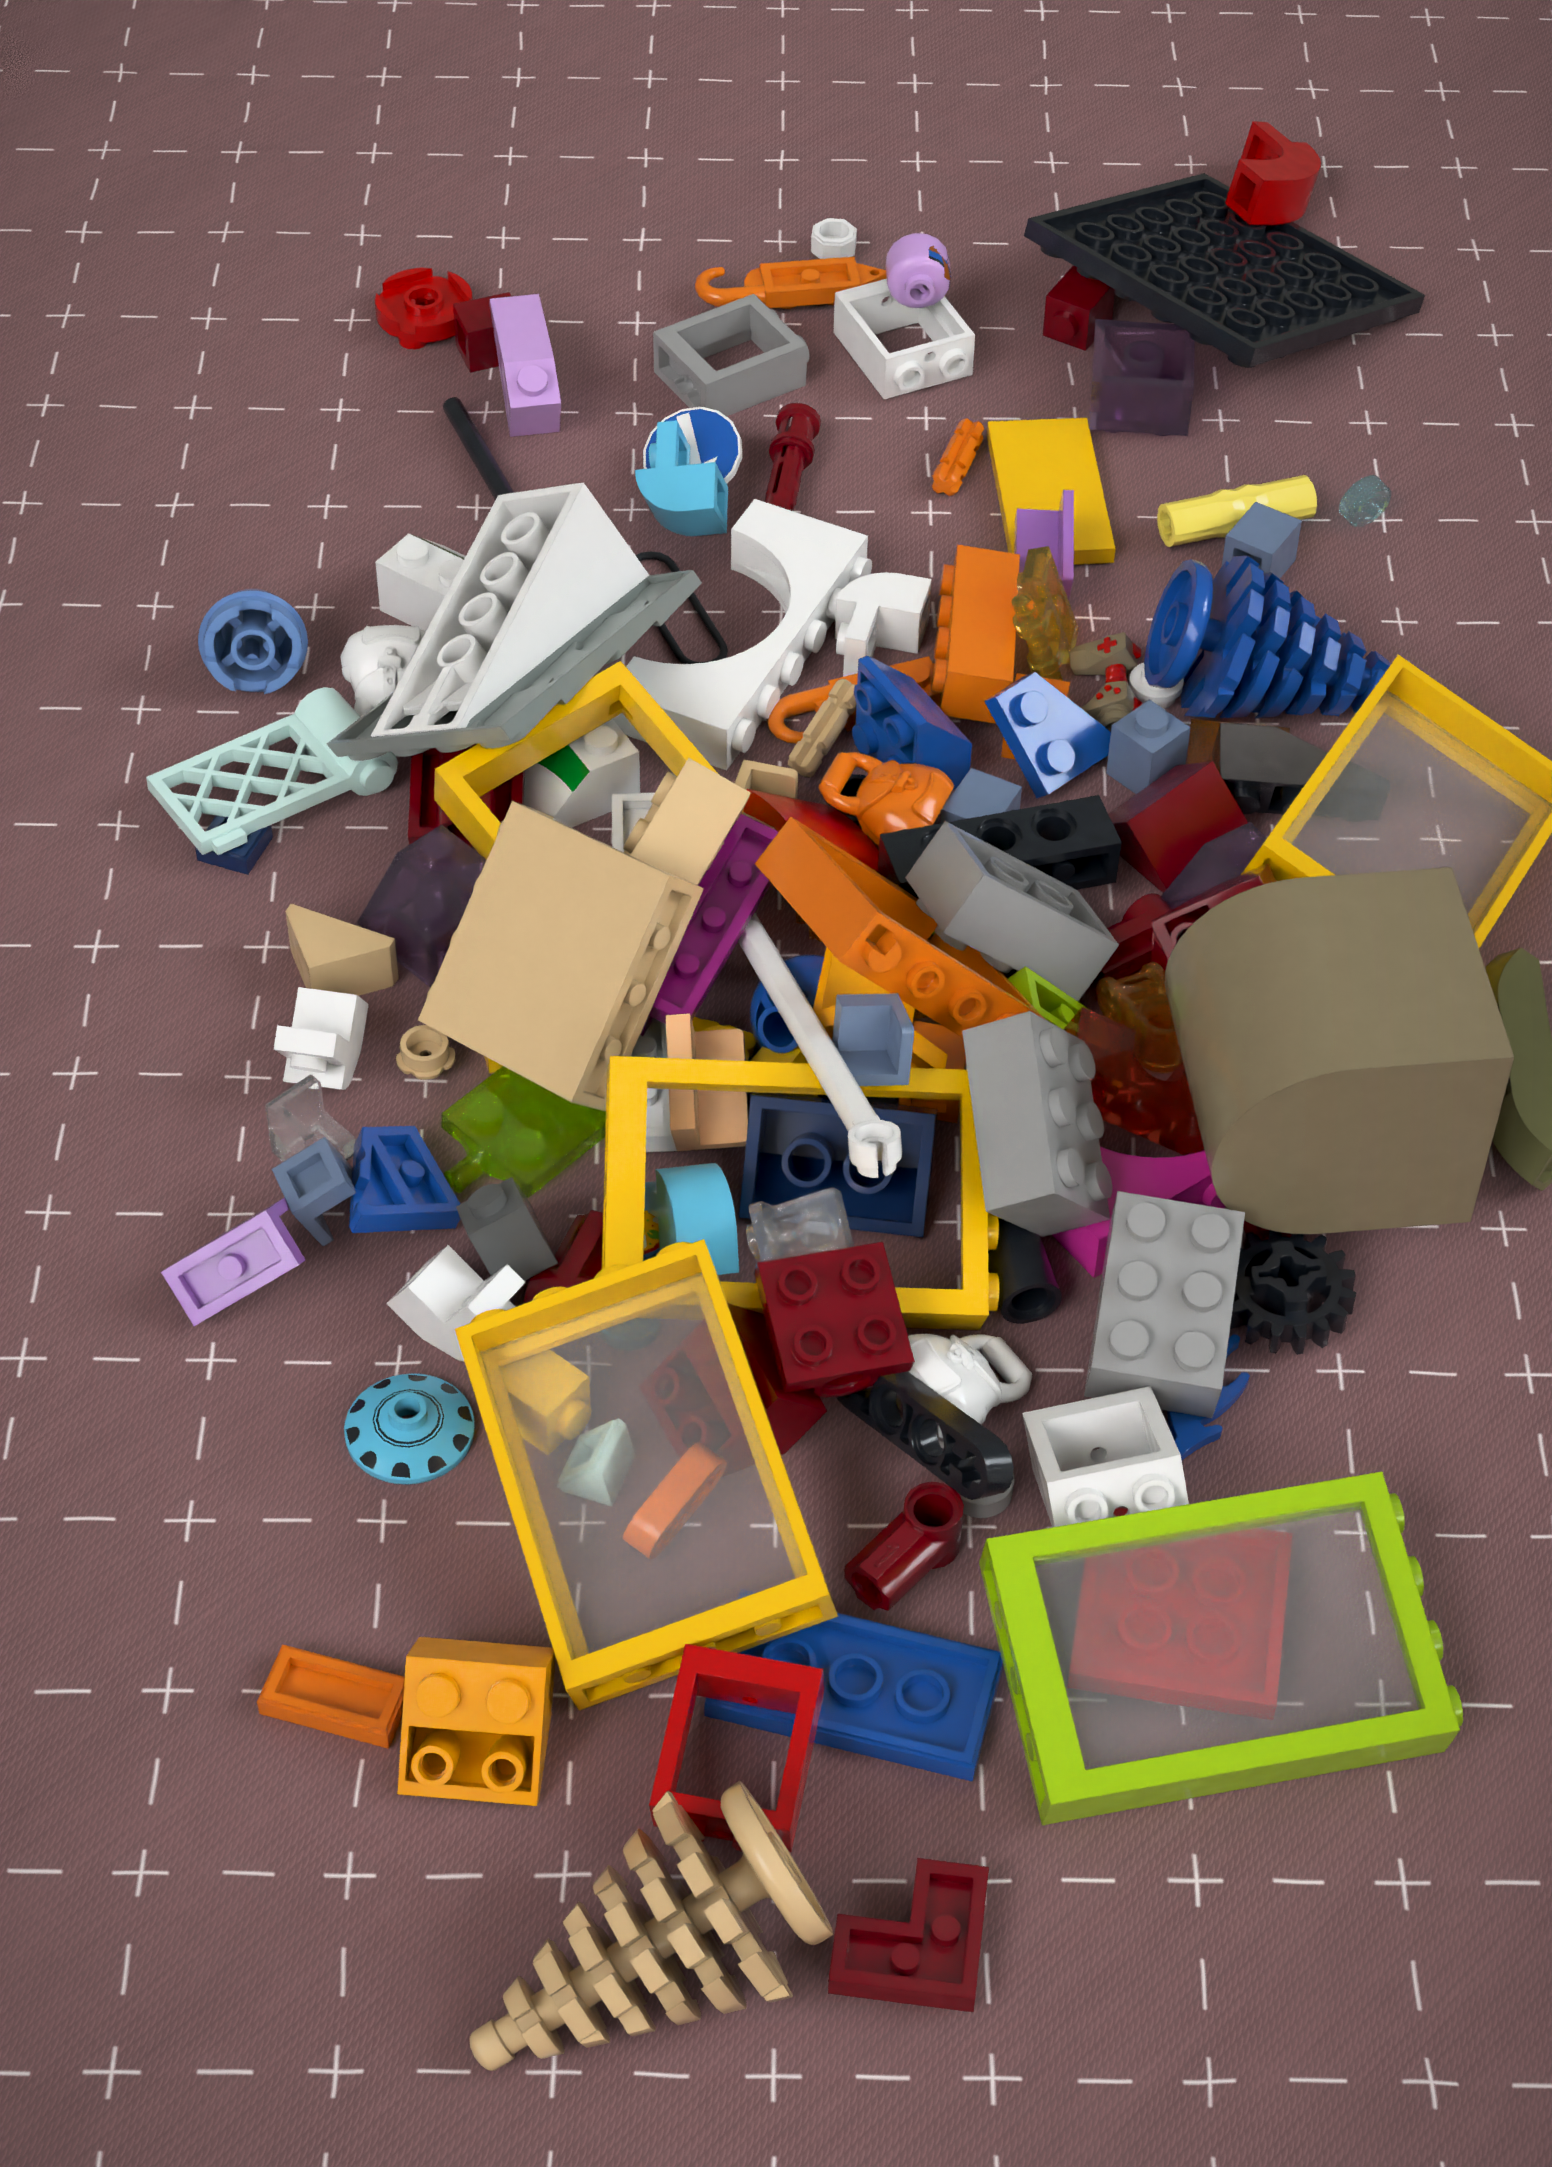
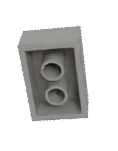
M944 821L905 877L919 897L916 901L917 906L935 920L938 925L935 932L947 944L961 951H964L967 945L980 951L981 956L990 965L1004 973H1010L1013 968L1019 971L1026 966L1077 1001L1080 1000L1119 946L1118 942L1078 890Z
M1031 1011L963 1030L986 1212L1042 1237L1110 1220L1107 1199L1112 1195V1181L1109 1171L1101 1158L1099 1138L1103 1136L1104 1124L1101 1113L1093 1102L1090 1079L1095 1076V1062L1089 1047L1081 1039Z
M1117 1191L1109 1225L1084 1393L1085 1397L1096 1398L1151 1386L1161 1410L1207 1418L1213 1417L1223 1386L1245 1212Z

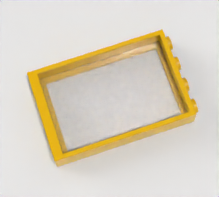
M1397 655L1242 874L1269 863L1276 881L1303 877L1452 867L1478 948H1480L1552 833V761L1409 661Z
M704 1239L694 1243L678 1242L661 1249L655 1257L630 1266L618 1264L607 1267L597 1273L594 1279L569 1288L553 1287L538 1293L532 1301L508 1310L492 1309L475 1316L469 1324L455 1329L567 1693L579 1711L678 1675L685 1644L739 1653L838 1617L717 1271Z

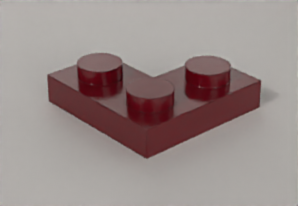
M917 1858L910 1923L837 1913L828 1979V1994L974 2013L989 1867Z

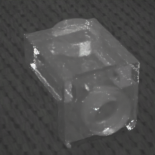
M833 1187L775 1206L763 1201L749 1205L752 1224L747 1225L746 1228L747 1240L753 1256L759 1262L854 1246L841 1191Z

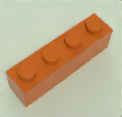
M957 544L954 564L943 565L939 587V596L941 598L936 622L938 631L934 649V659L936 661L931 691L940 693L939 708L949 717L996 724L984 701L1013 683L1020 554Z

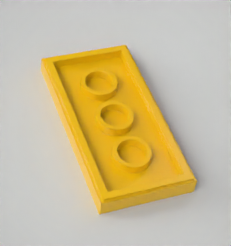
M1087 418L988 421L986 436L1008 553H1014L1017 508L1059 511L1063 490H1074V565L1114 563L1116 548Z

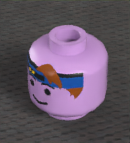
M913 233L901 237L889 249L886 257L887 285L891 296L898 303L909 308L932 306L943 299L949 290L951 281L949 256L946 247L937 238L928 234Z

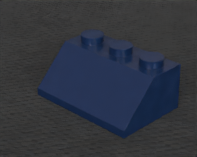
M754 1092L751 1094L739 1218L923 1237L932 1174L938 1109L869 1102L880 1120L892 1122L899 1127L902 1144V1157L896 1163V1170L885 1176L883 1174L882 1161H878V1178H870L861 1175L857 1170V1166L850 1161L848 1130L828 1097Z

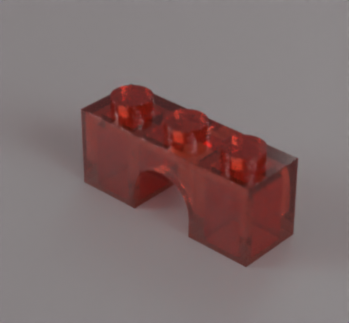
M1081 1007L1063 1030L1084 1041L1091 1050L1095 1062V1076L1090 1079L1093 1102L1097 1105L1102 1119L1183 1156L1204 1151L1183 1062L1166 1081L1150 1075L1140 1065L1134 1053L1136 1030Z

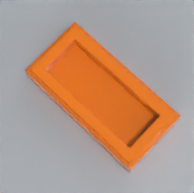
M282 1644L258 1697V1711L261 1715L389 1749L402 1719L405 1677Z

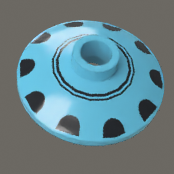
M425 1374L396 1375L371 1385L351 1405L344 1426L346 1446L353 1461L370 1476L393 1484H419L445 1475L455 1468L467 1455L475 1433L474 1415L466 1397L447 1381ZM405 1415H416L415 1417L409 1419L401 1418Z

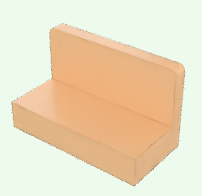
M690 1013L666 1015L667 1058L746 1061L745 1039L741 1029L695 1032ZM669 1089L670 1130L677 1151L746 1146L749 1119L747 1092Z

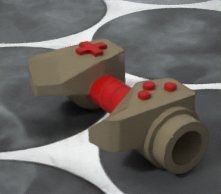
M1125 632L1108 635L1102 639L1076 646L1070 650V667L1075 675L1105 676V685L1086 705L1080 708L1109 731H1111L1114 723L1143 704L1137 699L1127 683V675L1138 665V658L1141 657V648L1134 644Z

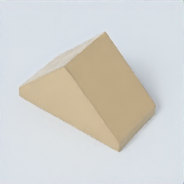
M290 904L285 911L291 953L306 988L359 996L392 987L399 979L395 938L294 904Z

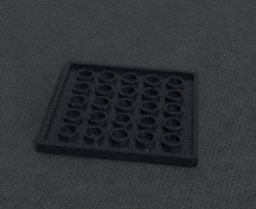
M1205 173L1028 218L1024 237L1041 246L1040 249L1044 254L1064 259L1076 266L1077 272L1082 276L1102 281L1114 288V293L1118 297L1138 302L1150 309L1152 316L1156 319L1176 324L1188 331L1192 340L1200 344L1212 345L1227 354L1230 362L1245 368H1252L1258 364L1283 358L1289 354L1311 349L1320 344L1339 340L1342 337L1367 331L1370 328L1420 312L1425 297L1421 292L1294 222L1279 225H1249L1225 204L1230 187Z

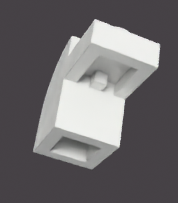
M874 573L853 580L840 591L836 598L835 639H837L836 654L844 655L843 677L857 674L858 659L865 656L873 657L876 646L918 654L929 621L931 579L899 573Z
M298 987L292 1027L277 1025L274 1050L287 1058L283 1082L345 1090L351 1083L360 1056L369 1004L354 994Z
M447 1245L429 1259L386 1304L423 1340L456 1360L464 1362L455 1329L469 1324L475 1316L492 1309L508 1310L516 1307L509 1299L523 1286L525 1281L508 1264L484 1281Z

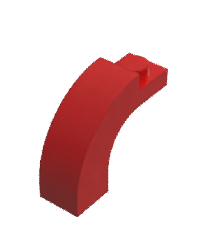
M1252 121L1225 204L1249 225H1279L1300 219L1306 212L1321 168L1318 154L1307 142H1291L1268 122Z

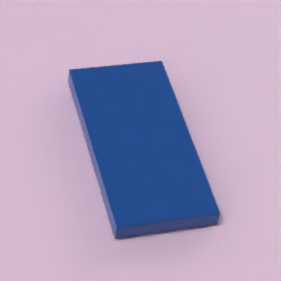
M741 1590L739 1599L754 1593ZM837 1613L838 1617L739 1652L740 1654L823 1669L824 1696L814 1743L973 1782L1003 1670L1000 1651ZM706 1697L704 1703V1716L788 1737L792 1735L796 1714Z

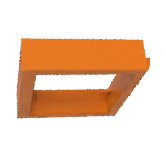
M790 817L755 862V865L839 962L889 993H898L902 1001L963 1038V1030L1028 1011L1045 1019L998 969L990 965L981 956L980 951L968 945L964 951L958 950L943 941L936 933L928 940L938 925L933 918L925 914L917 906L916 901L918 898L795 818Z

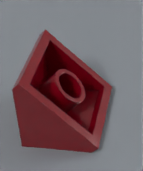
M1213 761L1175 766L1108 814L1122 842L1120 856L1167 897L1252 836L1251 826Z

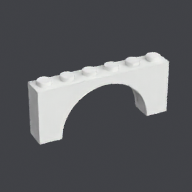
M754 499L731 529V570L754 579L775 596L786 613L778 627L754 647L734 656L716 661L695 664H671L650 661L634 656L628 663L626 668L710 765L727 770L740 752L745 753L748 751L760 723L764 718H769L786 687L796 684L801 675L803 664L811 652L817 653L821 649L827 630L836 620V598L848 583L859 577L871 574L872 561L867 558L868 536ZM622 713L612 718L625 735L646 742Z

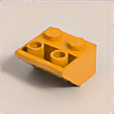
M419 1637L406 1655L397 1794L537 1806L552 1716L556 1658L553 1648Z

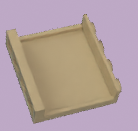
M512 801L505 819L499 826L496 840L484 868L475 882L473 893L458 928L452 935L449 949L440 970L427 993V999L418 1021L572 1103L606 1111V1083L610 1056H631L704 888L619 851L554 820V817Z

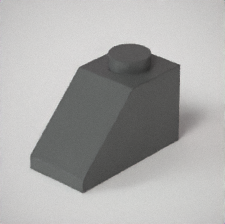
M513 1177L499 1184H489L479 1188L469 1197L468 1201L456 1206L467 1235L491 1276L508 1264L526 1281L557 1264V1260L528 1198Z

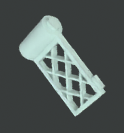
M323 687L307 694L298 704L294 714L147 776L146 779L148 790L199 852L204 855L214 850L217 855H220L247 843V835L349 790L363 796L385 790L391 784L397 772L398 761L392 752H387L380 757L364 761L351 760L348 756L337 757L328 747L327 743L357 721L360 715L334 688ZM288 737H291L298 745L295 754L268 750L270 745ZM233 761L250 763L246 775L222 772L220 768ZM261 766L288 769L285 780L258 777ZM300 771L320 773L327 778L316 784L296 782ZM184 782L201 785L197 796L176 794L170 788ZM213 787L239 790L235 802L208 798ZM251 792L278 796L275 802L265 806L247 804ZM202 814L229 817L227 823L206 832L198 824Z

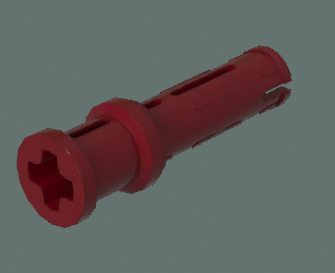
M790 403L778 411L775 422L778 434L771 440L769 448L773 468L767 486L765 502L790 511H794L802 472L813 461L815 449L812 439L819 434L821 426L820 415L816 410L802 403Z

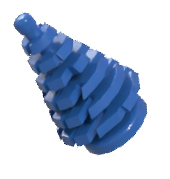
M1248 555L1234 556L1230 563L1226 561L1214 579L1205 564L1192 559L1183 561L1173 572L1154 613L1147 639L1144 671L1149 686L1160 689L1175 687L1184 678L1186 683L1181 693V708H1189L1184 716L1215 718L1218 713L1223 711L1219 718L1247 717L1253 712L1258 713L1255 719L1279 716L1284 710L1286 714L1292 715L1312 714L1318 707L1322 715L1339 716L1350 705L1354 713H1356L1390 666L1389 660L1376 651H1371L1365 659L1362 658L1367 651L1361 638L1349 631L1347 634L1344 632L1341 634L1338 621L1326 613L1322 618L1316 616L1313 603L1306 600L1297 590L1289 593V587L1284 585L1281 579L1272 572L1264 573L1263 570L1258 568L1260 564Z

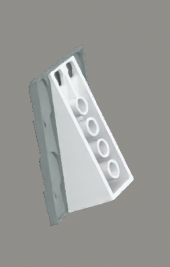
M584 482L498 495L395 691L329 741L327 745L337 757L348 756L351 760L364 761L380 757L387 752H392L398 757H407L422 753L430 748H436L437 751L442 753H449L466 749L474 744H480L484 748H499L518 742L556 704L566 705L605 664L622 657L651 626H661L702 582L693 570L649 575Z

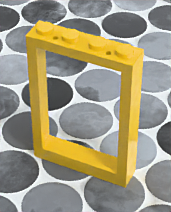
M610 1056L606 1083L602 1270L613 1265L625 1264L630 1266L643 1261L647 1088L827 1095L808 1063ZM911 1068L909 1085L859 1086L865 1097L960 1100L961 1289L895 1287L906 1328L980 1330L989 1316V1311H997L999 1277L997 1273H989L988 1250H996L999 1220L997 1216L986 1212L968 1072L962 1069ZM720 1281L727 1303L764 1314L757 1283ZM698 1297L638 1319L704 1321L705 1317Z

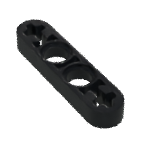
M910 1372L879 1376L877 1381L871 1385L873 1387L836 1397L845 1408L963 1497L970 1500L1004 1493L1010 1487L1013 1480L1014 1466L1006 1444L998 1436ZM897 1394L903 1408V1420L898 1412ZM937 1423L942 1431L944 1450H942L938 1442L936 1433Z

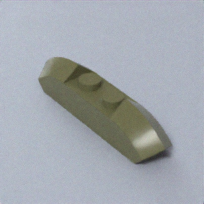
M1518 948L1497 955L1485 967L1514 1054V1061L1492 1141L1506 1162L1521 1177L1543 1191L1552 1183V1037L1539 959L1523 948Z

